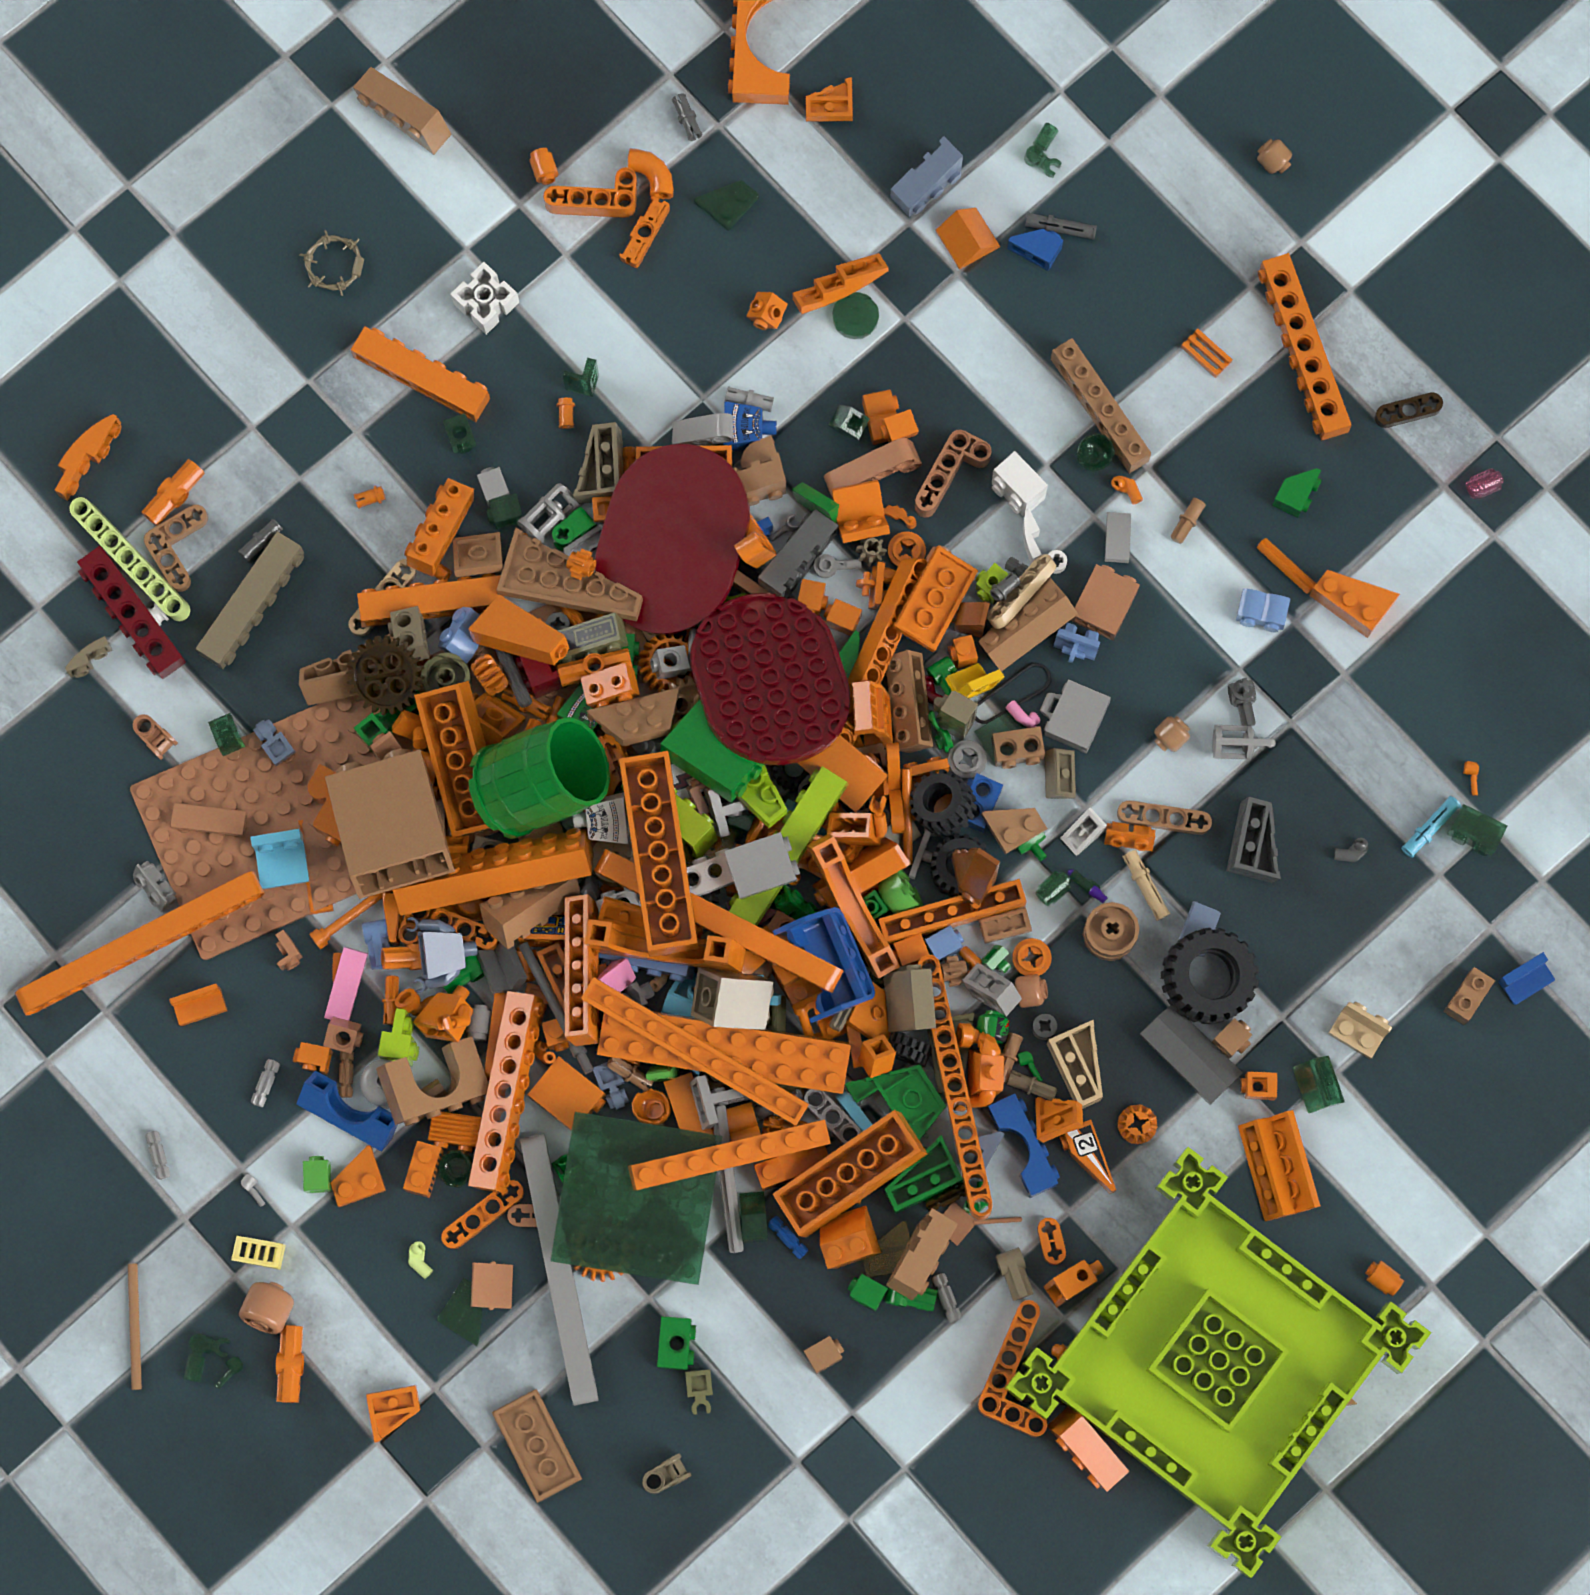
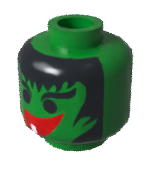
M986 1010L985 1014L978 1017L977 1030L980 1033L990 1034L996 1039L997 1044L1006 1042L1009 1020L997 1011Z

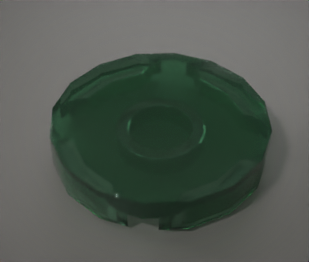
M854 292L835 303L832 311L833 324L836 330L844 337L863 339L877 328L879 321L878 306L867 294Z

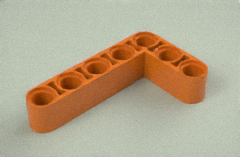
M750 513L747 537L736 543L734 547L745 563L759 568L775 557L777 553Z
M1025 1300L1016 1310L980 1395L977 1407L980 1414L1028 1436L1039 1437L1047 1430V1420L1041 1418L1034 1411L1005 1399L1007 1390L1004 1389L1005 1387L998 1389L992 1384V1378L995 1375H1002L1006 1380V1385L1015 1375L1039 1318L1040 1308L1038 1304L1032 1300ZM1027 1305L1033 1307L1035 1316L1031 1319L1023 1317L1022 1307ZM1014 1329H1022L1025 1333V1340L1022 1342L1013 1340L1012 1331ZM1012 1352L1016 1358L1013 1365L1004 1364L1002 1361L1003 1353ZM992 1398L996 1402V1409L993 1412H987L983 1409L982 1402L984 1399ZM1014 1408L1019 1412V1419L1016 1422H1010L1006 1419L1005 1413L1007 1409ZM1036 1418L1042 1422L1040 1432L1036 1433L1030 1430L1029 1421Z

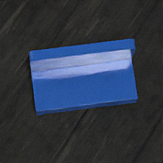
M1544 952L1498 981L1513 1005H1517L1555 981L1554 976L1545 964L1548 958Z

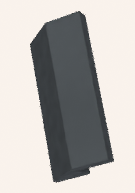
M1175 1005L1169 1006L1140 1033V1036L1211 1105L1243 1072L1185 1015H1179L1176 1012L1177 1007Z

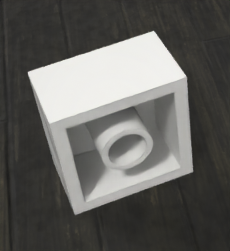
M1015 451L993 471L992 489L999 497L1004 496L1009 501V507L1016 514L1020 513L1024 517L1026 510L1030 509L1032 511L1045 499L1048 485Z

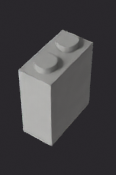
M780 832L724 851L741 900L798 881L796 875L800 874L796 860L791 861L788 851H791L792 847L788 836L783 837Z

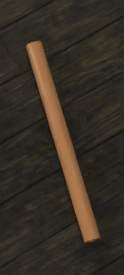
M128 1264L132 1390H141L138 1264Z

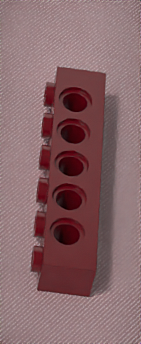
M101 545L77 561L81 567L78 573L86 583L90 580L95 586L91 589L99 601L102 599L106 601L108 606L105 610L113 620L118 618L122 623L119 629L126 638L131 636L136 642L132 645L140 657L143 655L147 657L149 662L146 666L154 676L159 674L164 679L186 663ZM100 573H108L107 578L105 580H97V577ZM121 591V596L118 599L113 600L110 598L113 592ZM127 610H135L131 618H124ZM140 629H149L147 635L143 637L138 636ZM155 647H162V652L159 655H151Z

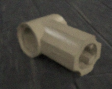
M1018 1247L995 1255L1002 1277H1005L1013 1301L1033 1295L1020 1248Z

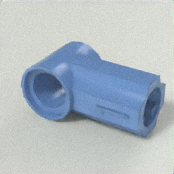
M386 919L362 923L364 940L368 945L371 969H383L381 949L390 947Z

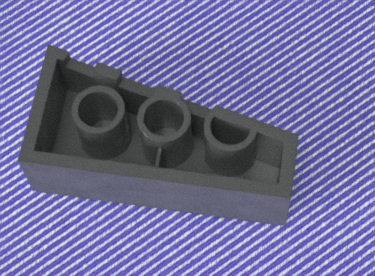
M816 509L812 514H806L800 523L801 527L790 535L786 545L777 552V555L758 577V584L771 594L788 599L812 568L816 558L824 552L837 535L839 525Z

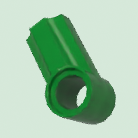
M945 656L926 668V671L934 679V684L939 686L943 693L949 696L952 690L945 678L958 671L951 659Z
M477 955L465 957L466 967L460 970L459 976L447 986H443L448 994H452L458 985L465 986L485 976Z
M888 1287L885 1303L900 1307L910 1306L933 1312L938 1290L927 1288L922 1296L918 1294L913 1300H910Z

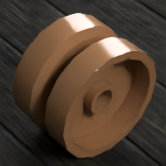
M1115 902L1101 904L1092 910L1086 920L1083 931L1084 943L1090 953L1099 959L1107 961L1119 960L1130 953L1138 939V919L1132 910L1123 904ZM1108 929H1112V930H1114L1115 934L1112 932V933L1109 935V934L1107 933V930H1108Z

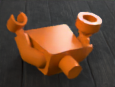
M872 796L869 809L874 814L838 813L839 803L837 802L822 827L827 831V834L834 836L838 842L847 845L879 846L881 839L887 833L886 815L883 812L887 799L885 796H882L881 801L878 802L875 800V796Z
M460 985L456 987L452 994L439 992L435 996L432 995L425 998L422 1002H420L421 998L418 993L412 988L403 990L395 999V1006L398 1009H404L413 1016L416 1015L413 1023L427 1038L459 1042L466 1026L470 1025L473 1009L465 1001L470 992Z
M959 1023L956 1032L958 1047L970 1048L973 1043H976L980 1049L969 1050L968 1094L971 1107H987L992 1104L995 1096L1003 1091L1004 1055L1001 1054L996 1039L990 1034L980 1033L971 1023ZM957 1105L953 1110L963 1112L966 1108L962 1105Z

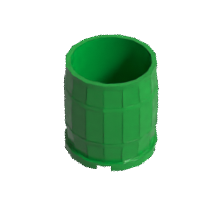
M567 717L548 724L535 726L506 738L500 743L482 747L472 757L470 767H473V778L468 780L473 804L484 823L493 831L497 829L501 831L504 837L515 839L530 834L534 829L549 826L577 815L593 805L599 804L607 795L610 783V770L604 747L594 731L582 721Z

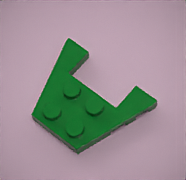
M920 1065L891 1071L873 1078L867 1077L847 1082L844 1085L856 1104L879 1091L891 1111L896 1110L903 1114L919 1140L946 1108L944 1101Z

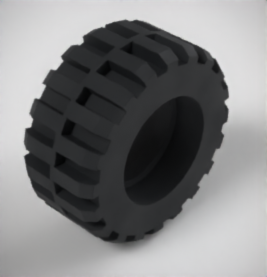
M1203 928L1182 937L1168 950L1169 954L1162 963L1164 970L1161 971L1160 979H1164L1165 985L1162 986L1163 993L1167 992L1169 999H1167L1170 1006L1175 1005L1177 1007L1176 1012L1179 1015L1188 1016V1020L1192 1022L1201 1021L1202 1024L1223 1022L1237 1016L1238 1013L1248 1007L1247 1004L1256 995L1254 989L1258 988L1259 980L1256 979V974L1259 973V966H1254L1253 960L1256 959L1254 953L1248 952L1246 948L1249 945L1245 941L1240 942L1237 940L1238 935L1233 932L1225 933V929L1221 928L1215 930ZM1204 953L1214 954L1227 965L1230 972V986L1223 996L1216 999H1208L1201 996L1193 988L1189 978V968L1191 962L1198 955Z

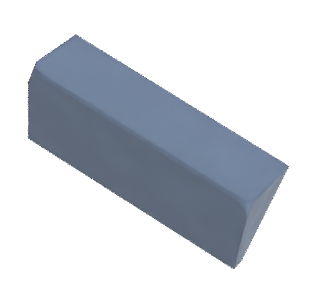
M1193 901L1179 939L1203 928L1215 930L1221 913ZM1206 953L1201 954V955H1198V956H1199V957H1205Z

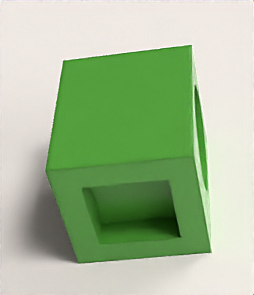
M311 1156L309 1161H303L304 1192H332L330 1184L331 1162L324 1160V1156Z

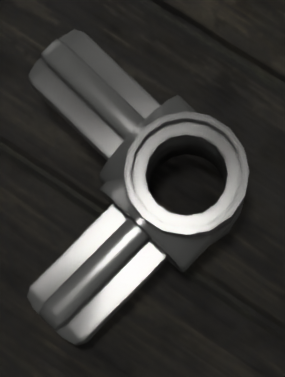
M1242 678L1235 683L1228 684L1229 700L1231 705L1238 707L1241 725L1254 726L1256 721L1252 704L1256 701L1255 686L1253 680Z

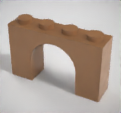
M472 1036L442 1047L451 1075L449 1091L442 1098L428 1096L419 1089L414 1080L407 1057L385 1063L376 1068L395 1125L404 1122L405 1126H409L419 1122L418 1118L425 1115L427 1119H431L441 1115V1110L448 1108L449 1112L463 1108L462 1103L470 1101V1104L474 1105L485 1101L484 1096L487 1094L489 1083Z

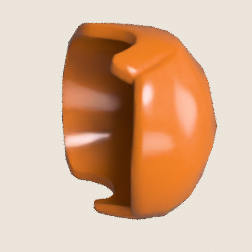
M649 1089L643 1093L638 1092L631 1103L634 1116L645 1126H658L664 1123L671 1113L668 1097L663 1092Z

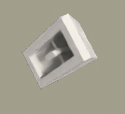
M1090 807L1064 833L1061 840L1077 856L1104 833L1107 825Z

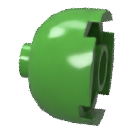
M903 870L879 882L878 886L881 899L893 914L923 906L916 887L913 888L909 883L910 878Z

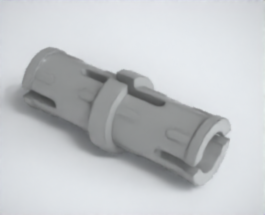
M728 386L725 401L760 407L765 411L771 412L774 397L754 393V390H749L748 392Z

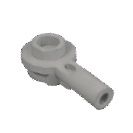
M823 554L816 558L813 568L815 573L821 578H829L836 573V570L858 569L862 567V564L859 562V559L836 561L832 556Z

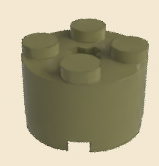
M440 653L425 663L421 675L425 676V679L421 680L425 692L469 681L472 689V677L469 668L458 655ZM447 676H450L451 681L443 683V680H446Z

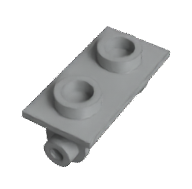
M146 861L141 866L137 864L133 873L136 885L139 888H143L148 895L150 903L157 907L160 912H163L167 902L171 905L177 900L175 891L167 881L159 885L157 884L163 876L153 863L150 864L149 861Z

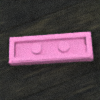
M348 947L343 948L324 1018L331 1020L334 1016L350 1021L368 953Z

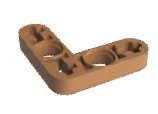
M192 505L152 528L144 536V543L168 583L177 592L187 590L191 584V578L173 550L172 545L207 524L208 514L200 505ZM194 512L201 514L200 521H196V519H193ZM185 517H186L187 521H189V522H188V523L190 524V527H189V528H187L186 523L183 521V518H185ZM180 523L183 526L182 531L179 534L170 533L172 524ZM154 536H156L157 539L160 538L159 543L163 548L160 551L157 549L155 544L152 543L151 538ZM172 555L174 557L173 563L170 566H163L161 564L163 556ZM175 569L181 578L184 577L182 579L184 583L181 585L174 583L176 578L172 571Z

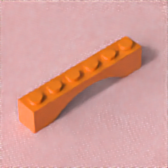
M827 834L808 844L807 847L838 908L844 914L850 931L872 975L881 978L899 968L900 965L893 951L870 914L854 882L845 857L834 836Z

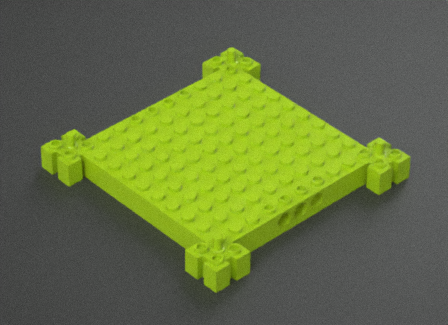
M1187 1147L1173 1164V1166L1179 1169L1176 1174L1168 1171L1155 1188L1170 1201L1176 1196L1179 1199L1053 1367H1049L1053 1359L1036 1347L1023 1363L1028 1368L1027 1372L1024 1375L1019 1371L1016 1372L1004 1389L1020 1401L1025 1396L1031 1399L1033 1402L1029 1408L1044 1420L1050 1416L1059 1404V1402L1053 1399L1054 1396L1072 1410L1081 1414L1090 1424L1226 1528L1227 1532L1218 1530L1207 1547L1223 1559H1227L1229 1555L1233 1556L1235 1560L1232 1566L1247 1578H1252L1263 1563L1258 1558L1259 1554L1262 1551L1270 1553L1281 1539V1536L1266 1524H1261L1257 1528L1259 1523L1382 1356L1385 1355L1381 1361L1396 1374L1403 1373L1414 1358L1408 1351L1411 1348L1414 1350L1420 1349L1432 1332L1416 1320L1410 1321L1407 1324L1403 1320L1407 1313L1391 1301L1385 1303L1374 1318L1375 1320L1369 1317L1211 1196L1218 1192L1228 1177L1213 1165L1207 1170L1203 1168L1200 1163L1204 1158Z

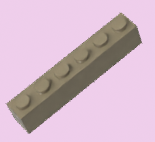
M278 531L196 647L199 655L221 669H224L226 665L229 666L236 657L235 652L240 645L243 646L247 642L252 627L257 626L261 622L263 611L267 606L270 607L277 598L276 593L279 588L284 587L290 579L289 574L293 568H297L302 563L304 551L300 545Z

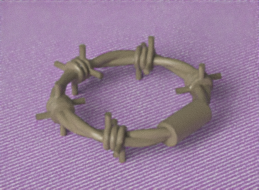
M324 230L325 235L321 236V239L308 250L307 254L300 253L299 256H304L303 261L311 280L308 287L313 284L315 287L339 290L341 296H343L342 291L346 290V287L361 276L364 258L361 257L356 245L360 239L358 238L354 241L334 235L328 236L327 231ZM332 241H342L346 244L342 248L343 250L348 247L357 255L352 269V277L344 282L341 276V281L337 282V284L326 285L321 282L325 278L324 275L319 278L311 271V263H317V261L313 260V253L319 245L324 244L325 249H328L326 244H330Z

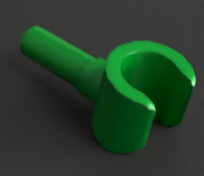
M1027 1051L1018 1053L1019 1065H1028L1033 1076L1037 1077L1036 1080L1042 1081L1043 1079L1035 1067L1032 1054Z

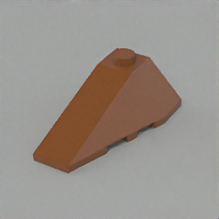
M970 848L969 851L966 849L961 851L955 849L952 861L958 890L962 893L961 897L970 904L975 902L980 905L996 881L1000 861L980 848Z

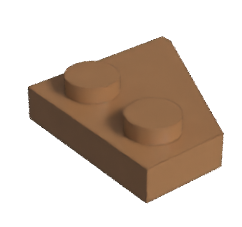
M1035 808L994 810L981 813L982 818L1004 854L1009 853L1048 829Z

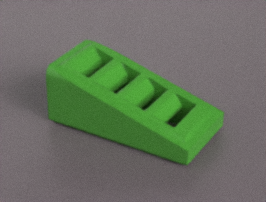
M653 1064L646 1073V1079L654 1082L668 1081L680 1077L679 1068Z

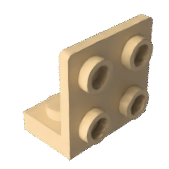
M1348 1002L1328 1034L1368 1059H1371L1392 1027L1388 1025L1389 1021L1382 1016L1375 1015L1374 1017L1366 1012L1367 1008L1362 1004Z

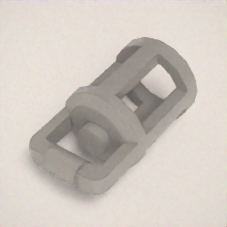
M558 483L545 496H542L539 502L524 517H521L517 523L529 537H534L543 543L554 527L565 520L577 507L578 502L567 487ZM559 492L569 503L563 510H561L563 507L555 499L552 501ZM546 512L550 518L537 530L533 524Z
M1214 725L1212 749L1213 758L1250 760L1254 749L1258 747L1273 748L1276 744L1273 738L1258 739V737H1255L1252 726ZM1222 730L1245 731L1243 738H1222ZM1222 746H1242L1245 754L1221 753Z

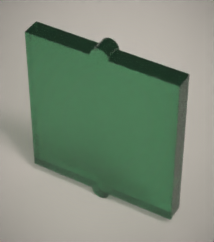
M1007 712L974 732L981 742L983 749L987 752L994 765H996L991 740L992 734L1023 729V725H1019L1013 716ZM1030 742L1025 743V744H1024V748H1026V747H1028L1029 745H1031V743H1030ZM1002 746L1000 748L1003 755L1009 756L1013 753L1012 748L1009 746Z

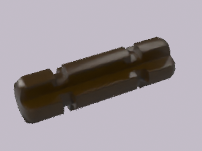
M962 1182L956 1188L954 1186L937 1194L935 1198L926 1199L925 1206L927 1210L930 1211L932 1208L938 1210L940 1206L944 1207L959 1200L961 1196L965 1197L964 1183Z

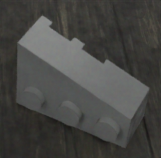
M1247 797L1240 802L1227 872L1269 883H1274L1281 879L1277 864L1278 851L1275 846V825L1271 802Z

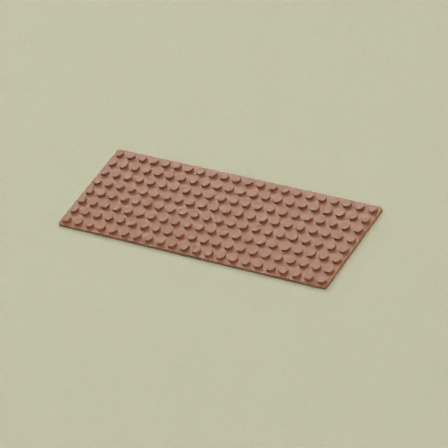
M546 604L528 613L536 618H541L546 623L547 618L551 614L563 612L559 606ZM578 610L585 622L592 620L598 615ZM623 621L625 632L635 634L636 642H640V651L644 650L643 646L647 641L643 632ZM483 645L478 646L475 654L466 664L472 677V694L476 692L479 697L486 690L471 670V664L477 658L485 654L491 655L505 674L495 649ZM443 650L438 651V652L432 654V655H431V658L437 656V654L445 653V652H444ZM512 654L514 660L515 658L519 657L518 655ZM640 656L634 657V665H637L638 660L641 659ZM556 663L554 666H555V669H556V671H557V673H558V668H557V665H558V664ZM401 670V674L406 673L405 670ZM525 670L521 671L522 679H527ZM639 672L637 685L640 696L638 697L657 693L658 689L656 687L653 690H649L651 683H643L642 680L646 675H640ZM447 676V679L443 680V683L451 681L450 676ZM402 681L401 685L396 686L399 690L404 687ZM580 683L569 685L566 688L563 686L562 689L537 699L533 692L529 694L533 695V699L552 708L556 696L564 698L565 704ZM425 689L418 690V692L423 693ZM376 690L374 692L377 695H380L381 690ZM503 690L499 694L494 695L526 717L514 735L525 731L530 718L539 720L541 725L546 724L547 718L543 721L527 711L525 713L520 711L519 707L501 699L503 693L513 696L512 694ZM358 694L344 699L317 704L273 723L277 729L274 732V736L282 732L296 752L277 766L274 765L261 746L266 742V739L261 742L255 732L130 787V792L169 884L176 893L175 897L179 907L247 872L254 871L259 880L256 852L251 844V836L300 829L298 820H303L304 845L314 911L357 894L349 875L342 845L339 844L336 847L325 840L326 836L317 832L313 826V821L323 804L316 803L308 792V783L319 764L336 772L339 767L347 763L357 762L367 765L379 761L354 730L357 724L372 713V705L364 709V700L355 701L359 696ZM540 709L541 712H543V713H545V714H547V715L549 716V713H548V712H545V711H543V710ZM675 714L674 718L681 717V715ZM602 729L596 732L598 738L606 735ZM396 733L393 735L402 749H408L411 752L415 749L412 739ZM629 745L630 748L626 749L629 757L638 756L633 747ZM428 746L425 749L420 750L430 753ZM440 789L436 802H443ZM174 803L246 811L247 818L244 837L171 828ZM447 819V835H446V836H452L451 830H450V827H449V823H448V819ZM491 828L459 836H469V843L471 844L474 842L475 836L487 837L499 830L493 831ZM306 882L263 889L265 894L261 898L191 933L200 957L203 960H208L310 914Z

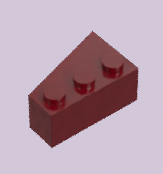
M522 656L515 658L519 671L525 670L527 679L523 681L528 693L533 692L536 699L563 688L554 665Z

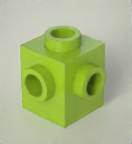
M996 563L987 571L983 569L975 579L977 582L975 586L976 595L982 601H989L994 605L996 600L990 594L991 587L1001 582L1008 573Z

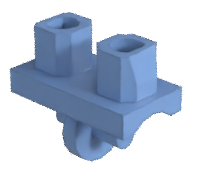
M1068 622L1062 629L1059 628L1053 647L1061 649L1062 653L1070 655L1068 662L1073 663L1075 657L1082 660L1084 658L1095 660L1100 645L1098 632L1086 631L1084 637L1076 634V625Z

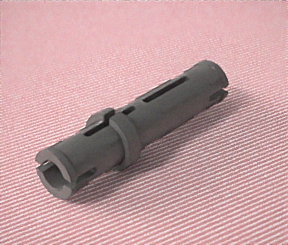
M1030 212L1027 213L1025 227L1045 229L1046 231L1051 230L1056 233L1092 240L1095 239L1097 225L1054 218L1051 214L1043 216ZM1039 221H1041V222H1046V223H1050V224H1056V225H1059V226H1053V225H1049V224H1043V223H1039ZM1063 226L1072 227V228H1077V229H1083V231L1075 230V229H1069V228H1064Z

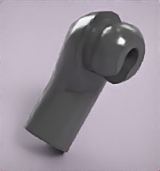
M1357 838L1349 849L1335 848L1334 860L1357 862L1367 853V840Z

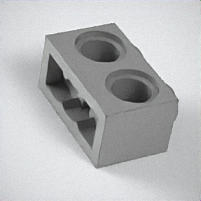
M979 963L962 980L973 998L1006 1017L1022 999L1011 981Z

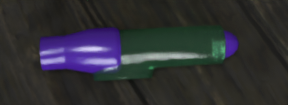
M1068 870V875L1074 882L1087 891L1090 896L1103 904L1108 897L1100 890L1101 887L1092 879L1087 880L1076 870Z

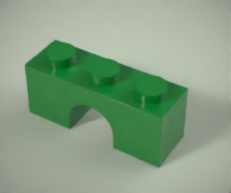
M411 698L414 704L411 706L405 704L406 711L418 715L419 711L416 700ZM397 708V713L391 715L389 709L385 715H381V712L377 714L371 713L357 724L354 730L369 750L373 752L370 745L373 744L372 741L381 733L387 734L389 731L392 735L395 734L392 732V725L401 712Z

